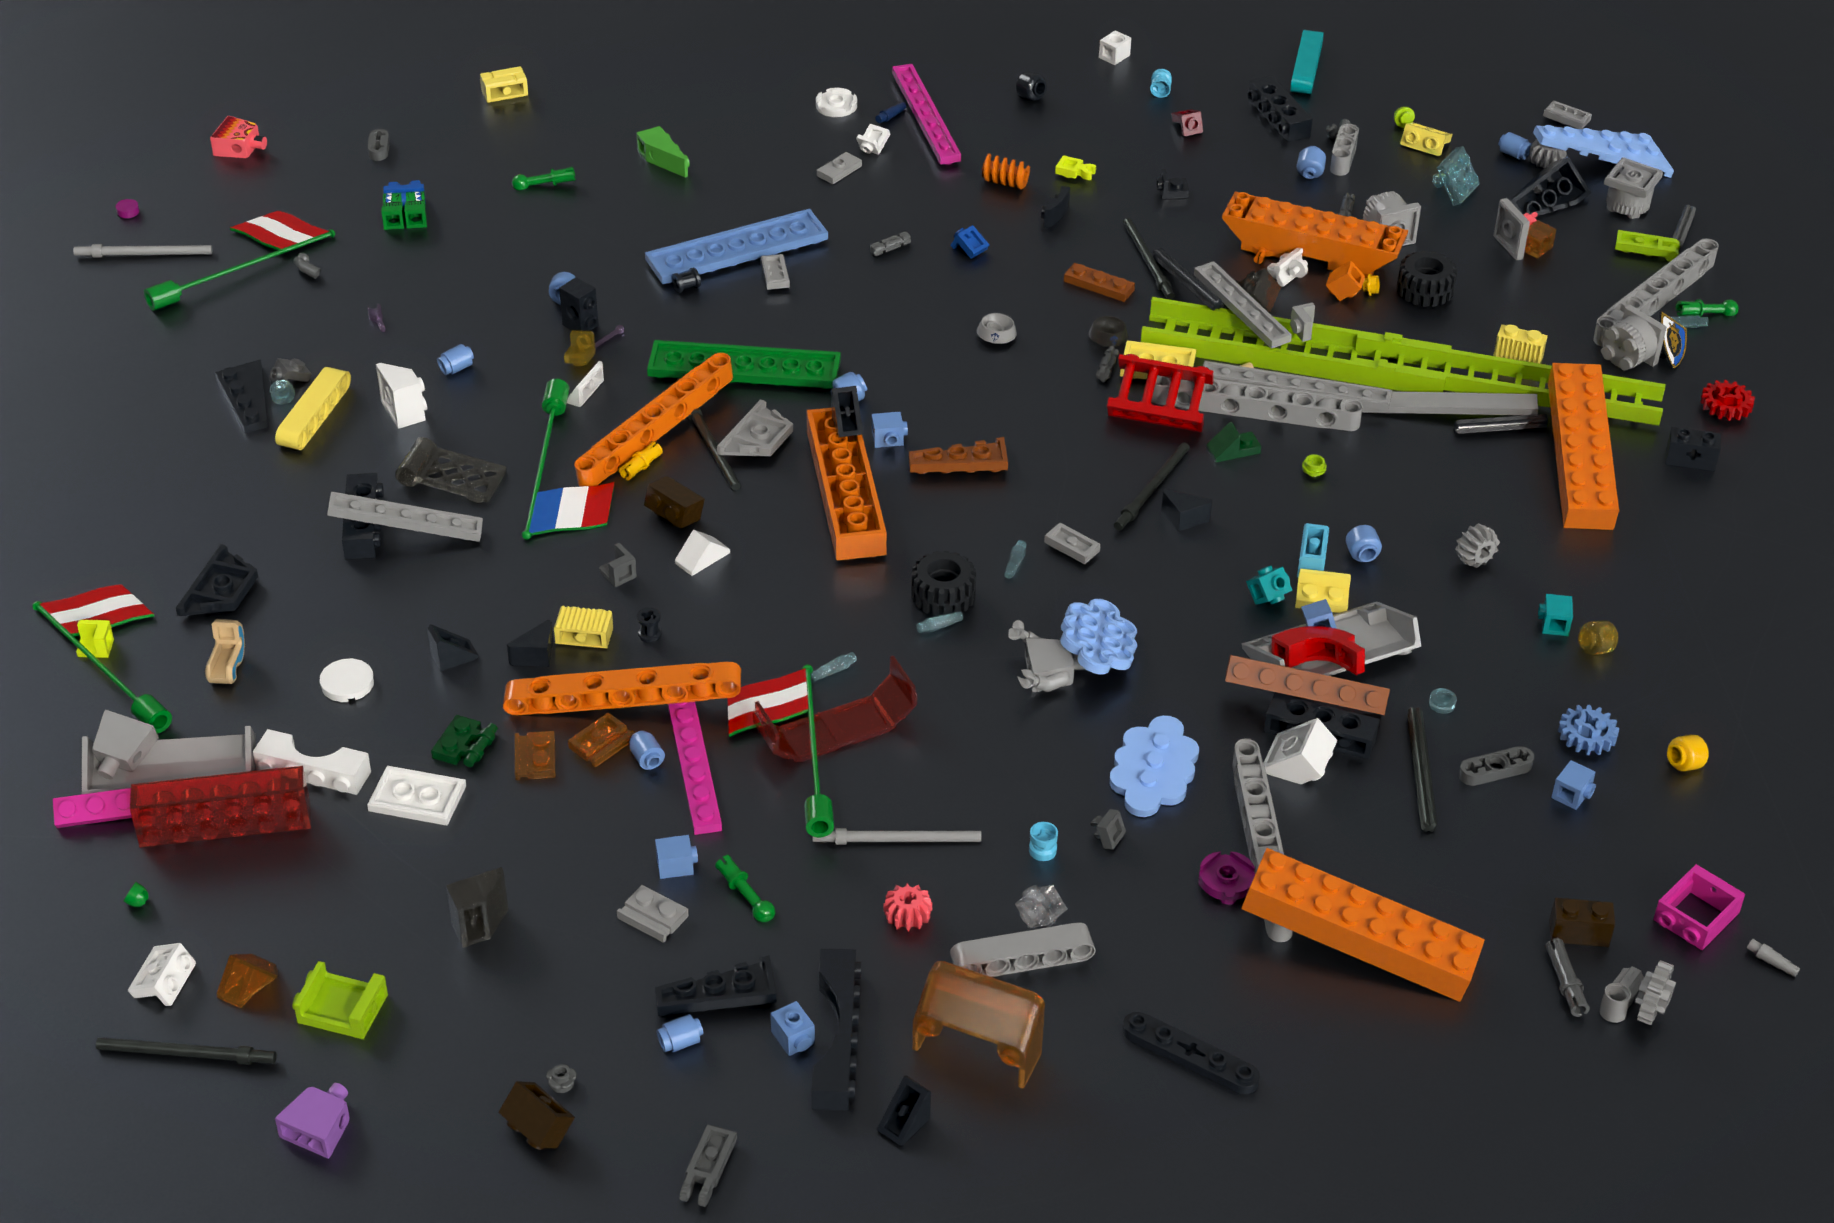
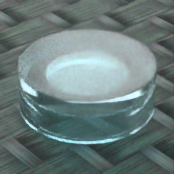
M278 380L270 387V396L276 404H288L295 397V390L287 380Z
M1438 688L1431 692L1429 706L1435 712L1442 714L1450 713L1455 709L1457 697L1448 689Z

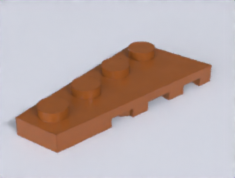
M1004 437L996 438L995 443L986 444L985 440L975 441V446L969 447L955 444L949 447L948 450L936 447L910 451V473H951L952 471L973 473L976 471L999 472L1001 470H1008Z

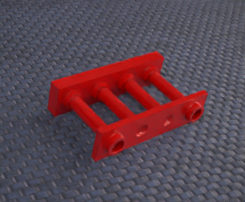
M1119 354V369L1125 370L1118 397H1109L1108 416L1202 432L1204 414L1198 410L1204 384L1213 385V370L1204 366L1190 367L1139 358L1135 354ZM1134 371L1148 373L1142 401L1139 402L1128 400ZM1157 375L1171 378L1166 403L1163 406L1151 403ZM1181 379L1195 382L1190 406L1186 411L1175 408Z

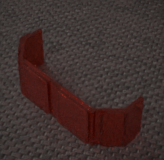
M894 656L890 657V674L872 695L814 714L817 757L836 751L839 747L856 744L888 733L891 729L896 728L898 722L906 718L917 705L915 685ZM755 702L753 722L773 754L785 759L790 757L795 763L812 759L809 716L777 726L772 723L760 702Z

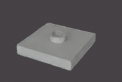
M1508 198L1500 199L1493 236L1516 261L1521 260L1524 257L1530 222Z

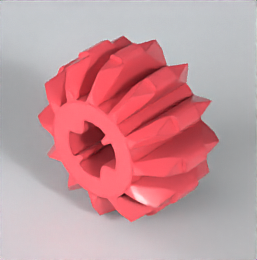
M907 882L905 887L896 885L894 891L887 892L885 903H883V911L885 912L888 924H895L897 930L901 927H906L909 932L911 927L920 929L922 923H928L932 911V902L929 898L928 890H921L919 884L915 887H910Z

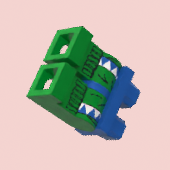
M417 180L411 181L409 185L389 182L388 186H383L384 194L381 213L384 230L404 229V212L407 228L427 227L424 184ZM414 217L422 218V220L417 222L411 221ZM394 218H397V219L400 220L399 222H396V223H390V222H388L390 219H394Z

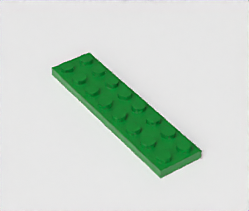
M654 340L647 374L650 377L681 379L712 355L726 353L731 358L733 379L730 383L741 382L833 389V380L838 378L841 352Z

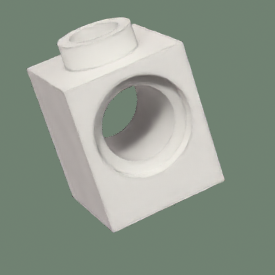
M1113 31L1100 40L1099 58L1113 65L1118 64L1130 56L1131 37L1118 31Z

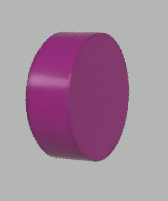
M133 199L119 201L116 204L117 215L121 218L135 217L139 213L138 202Z

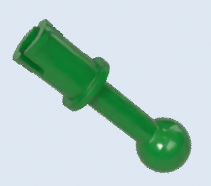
M573 167L559 170L552 168L549 174L531 177L518 174L512 179V186L516 190H524L531 185L553 182V185L557 186V183L575 181V171Z
M1697 299L1695 301H1678L1675 310L1678 316L1694 315L1696 318H1700L1703 313H1722L1726 316H1734L1738 313L1739 307L1734 300H1725L1722 304H1704L1701 299Z
M730 855L723 856V859L726 861L725 864L719 859L715 864L716 869L725 877L728 887L730 889L737 888L753 907V917L759 922L772 920L775 916L774 905L767 900H761L746 881L748 878L747 872L741 871Z

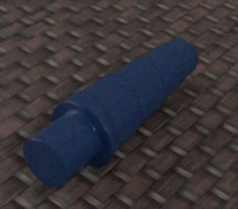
M902 102L880 111L879 115L875 117L876 122L882 123L891 120V118L906 109V104Z

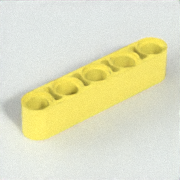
M324 367L278 427L275 436L276 444L303 450L348 390L351 382L350 372Z

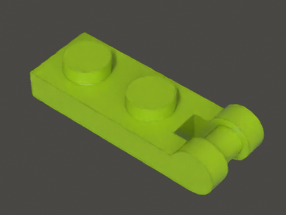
M1618 230L1615 250L1626 253H1640L1646 256L1665 257L1669 262L1679 255L1680 242L1675 238Z

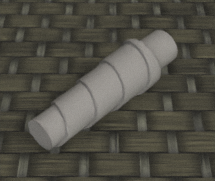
M1752 939L1747 946V949L1755 953L1758 959H1762L1787 974L1796 977L1800 971L1799 967L1792 964L1791 961L1784 958L1765 943L1761 944Z

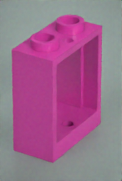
M1696 864L1658 901L1653 920L1688 943L1703 950L1740 913L1745 893ZM1690 893L1721 911L1707 927L1676 908Z

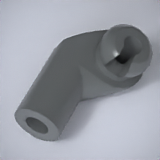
M1342 119L1338 128L1335 124H1332V127L1330 125L1327 126V136L1331 139H1336L1340 126L1351 124L1350 121Z
M299 253L298 257L294 259V265L303 273L315 279L320 274L321 269L309 263V256L307 254Z

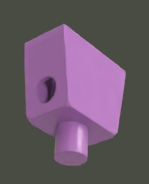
M333 1083L327 1092L315 1087H308L275 1118L279 1138L329 1159L349 1123L348 1107L344 1101L348 1095L347 1089L339 1083Z

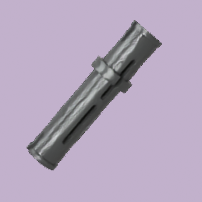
M1559 938L1552 939L1555 948L1553 949L1550 941L1546 943L1545 948L1549 953L1560 981V992L1567 999L1571 1014L1576 1017L1583 1016L1580 1010L1581 1006L1585 1014L1590 1010L1583 994L1584 986L1581 980L1576 977L1563 940Z

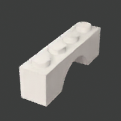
M267 729L253 750L257 771L279 768L281 777L355 795L359 793L371 773L369 756L366 752L342 747L335 753L327 756L310 757L299 753L295 749L293 735Z

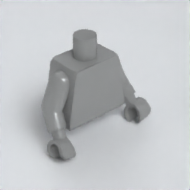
M1016 620L1013 622L1012 628L1009 629V638L1012 640L1021 638L1026 644L1025 661L1027 669L1021 670L1026 679L1017 676L1023 688H1031L1032 692H1050L1057 688L1071 685L1074 679V670L1085 669L1079 664L1078 655L1066 650L1060 640L1038 637L1031 631H1025L1022 621Z

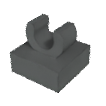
M1109 809L1104 817L1095 816L1090 823L1091 826L1097 827L1094 837L1101 839L1105 849L1113 850L1126 833L1119 810Z

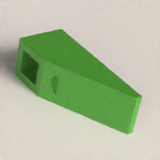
M660 126L636 132L637 151L647 162L683 177H688L690 162L687 155L681 152L678 144H675L671 140L670 135L665 133Z

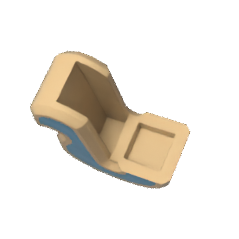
M216 619L211 624L215 646L207 662L205 675L209 683L232 684L237 678L236 668L243 661L245 648L244 631L242 624L237 620Z

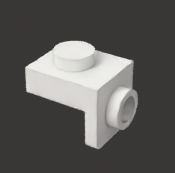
M870 124L863 136L858 134L856 139L863 152L879 155L890 136V132L888 129Z

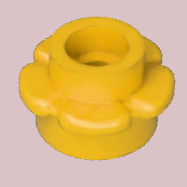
M1368 274L1363 282V290L1368 292L1369 296L1371 294H1378L1380 289L1379 276Z

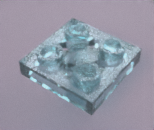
M1464 146L1456 147L1437 167L1439 174L1437 173L1433 176V183L1439 182L1435 184V187L1445 186L1453 206L1460 205L1480 184L1478 175L1472 167L1470 157L1466 153Z

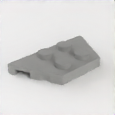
M760 399L717 445V454L771 456L793 432V423L787 418L782 417L777 410L770 411L766 408V402Z

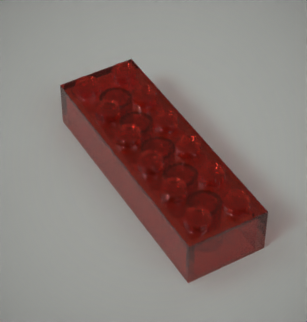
M303 766L131 784L130 812L139 847L311 828V804Z

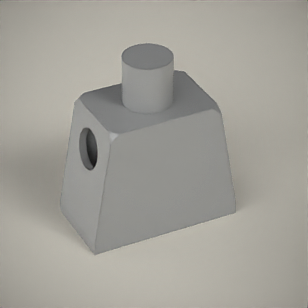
M105 709L92 748L96 759L102 762L97 773L111 780L118 768L129 772L135 771L159 738L154 726Z

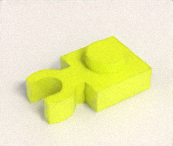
M1064 155L1055 167V174L1066 178L1076 179L1077 176H1081L1085 180H1091L1092 174L1096 173V165L1083 164L1081 159Z

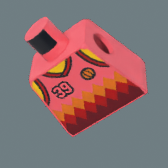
M227 116L210 137L213 156L247 158L255 148L264 150L267 146V138L259 136L256 123L232 116Z

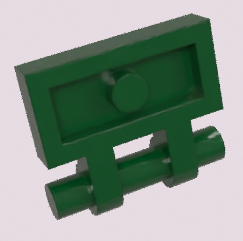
M456 714L432 748V758L457 765L461 758H463L464 765L472 767L475 762H479L483 757L485 747L491 745L494 741L498 727L493 723H489L486 728L481 729V721Z

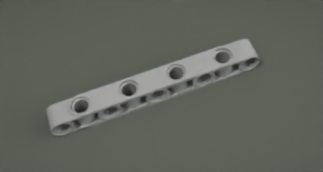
M1712 239L1699 240L1610 307L1607 312L1597 319L1593 336L1594 343L1601 347L1603 346V334L1609 327L1622 320L1624 309L1628 305H1632L1648 316H1652L1701 278L1705 272L1714 266L1719 244Z
M1157 375L1151 402L1165 405L1171 382L1170 377ZM1181 379L1175 407L1189 409L1195 382ZM1214 379L1213 385L1204 384L1198 411L1317 428L1355 431L1360 427L1363 405L1355 399Z
M1245 738L1235 743L1232 768L1250 861L1255 867L1256 874L1266 848L1283 855L1284 852L1259 746L1254 740ZM1264 919L1268 937L1273 941L1286 942L1291 939L1293 935L1292 930Z

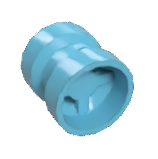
M1157 69L1153 72L1150 91L1154 96L1163 98L1169 95L1172 83L1171 73L1166 69Z
M1037 822L1031 827L1029 853L1034 859L1049 861L1055 857L1058 830L1055 825L1049 822Z

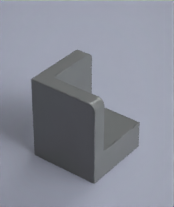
M620 543L614 545L615 559L599 567V572L614 587L637 577L635 557Z

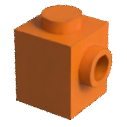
M1349 261L1330 272L1326 286L1332 295H1335L1339 301H1342L1347 297L1355 296L1362 289L1365 275L1352 261Z

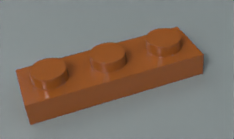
M1073 263L1064 274V282L1123 302L1135 290L1134 282L1086 267L1082 264Z

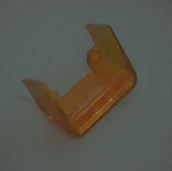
M937 961L928 973L913 1019V1050L918 1051L926 1036H938L943 1026L997 1044V1053L1001 1060L1009 1066L1019 1067L1018 1087L1024 1088L1042 1054L1044 1000L1033 991L945 961Z

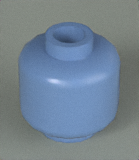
M1316 146L1302 149L1298 155L1296 165L1298 173L1307 179L1320 177L1325 169L1326 155Z
M559 272L553 276L549 285V295L555 303L561 305L559 288L574 279L575 275L569 272Z
M848 372L833 380V388L856 386L858 401L865 398L867 386L859 373L856 375L853 372Z
M1356 526L1346 535V545L1352 558L1356 561L1370 562L1381 552V541L1372 526Z

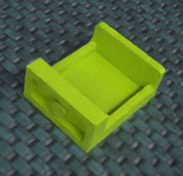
M318 961L315 968L308 972L301 992H298L293 999L292 1007L295 1010L297 1023L364 1040L388 996L385 976L373 973L370 981L364 982L328 973L325 962Z

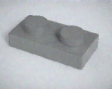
M1062 523L1057 524L1045 535L1044 543L1083 564H1086L1100 552V543Z

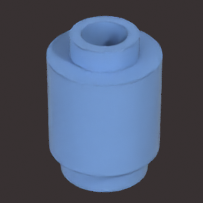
M1508 132L1506 135L1503 134L1501 136L1498 146L1500 147V152L1516 159L1522 158L1525 160L1529 156L1532 144L1529 143L1528 139Z
M459 344L441 353V357L437 358V363L444 375L449 373L453 375L471 366L474 355L468 346L465 347L463 344Z
M638 731L630 738V751L643 769H654L663 762L665 753L651 733Z
M690 1014L664 1023L662 1028L656 1030L659 1043L664 1052L670 1050L676 1052L700 1043V1036L703 1035L699 1019H693Z

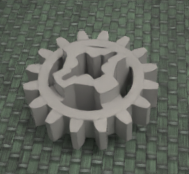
M1660 960L1654 973L1647 971L1635 1004L1640 1006L1637 1016L1638 1021L1652 1025L1657 1013L1664 1015L1676 985V981L1670 980L1674 965Z

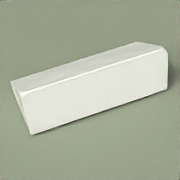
M598 361L568 397V404L581 407L604 381L603 364L601 361Z

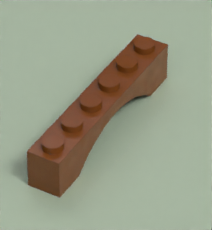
M1233 655L1229 656L1224 680L1226 682L1385 715L1390 689Z

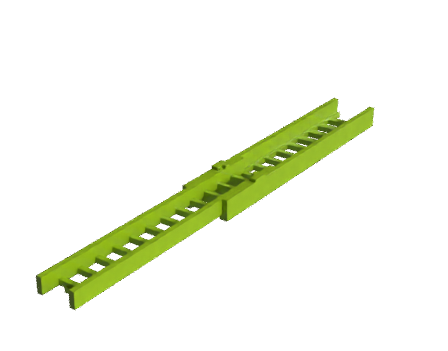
M1152 297L1149 321L1166 323L1165 329L1142 327L1141 342L1196 349V357L1240 365L1251 362L1253 367L1402 392H1443L1447 390L1459 393L1537 394L1538 406L1550 408L1549 389H1545V384L1549 380L1551 365L1453 350L1451 345L1402 338L1403 335L1385 332V335L1313 323L1311 340L1302 342L1298 335L1292 331L1290 326L1291 319L1274 317L1292 336L1291 342L1281 345V349H1271L1264 346L1265 342L1230 309L1220 308L1213 311L1206 305ZM1179 325L1189 327L1187 333L1176 332L1175 327ZM1203 329L1212 332L1210 337L1197 335L1198 330ZM1221 333L1233 334V341L1220 339ZM1244 336L1257 338L1256 345L1243 343ZM1288 344L1305 346L1304 352L1287 350ZM1311 347L1328 350L1327 356L1310 354ZM1334 351L1349 353L1351 358L1350 360L1334 358ZM1357 355L1373 357L1374 360L1357 358ZM1381 357L1398 359L1397 364L1388 363V360L1381 359ZM1404 363L1421 365V368L1405 366ZM1427 366L1445 370L1444 372L1427 369ZM1451 367L1469 370L1468 376L1450 373ZM1474 372L1490 373L1492 378L1491 380L1474 377ZM1602 374L1604 392L1611 393L1610 399H1605L1607 417L1660 425L1663 408L1643 405L1641 398L1662 402L1666 384ZM1498 375L1516 378L1515 384L1497 381ZM1522 379L1539 381V388L1521 385ZM1617 394L1635 397L1634 403L1617 401Z

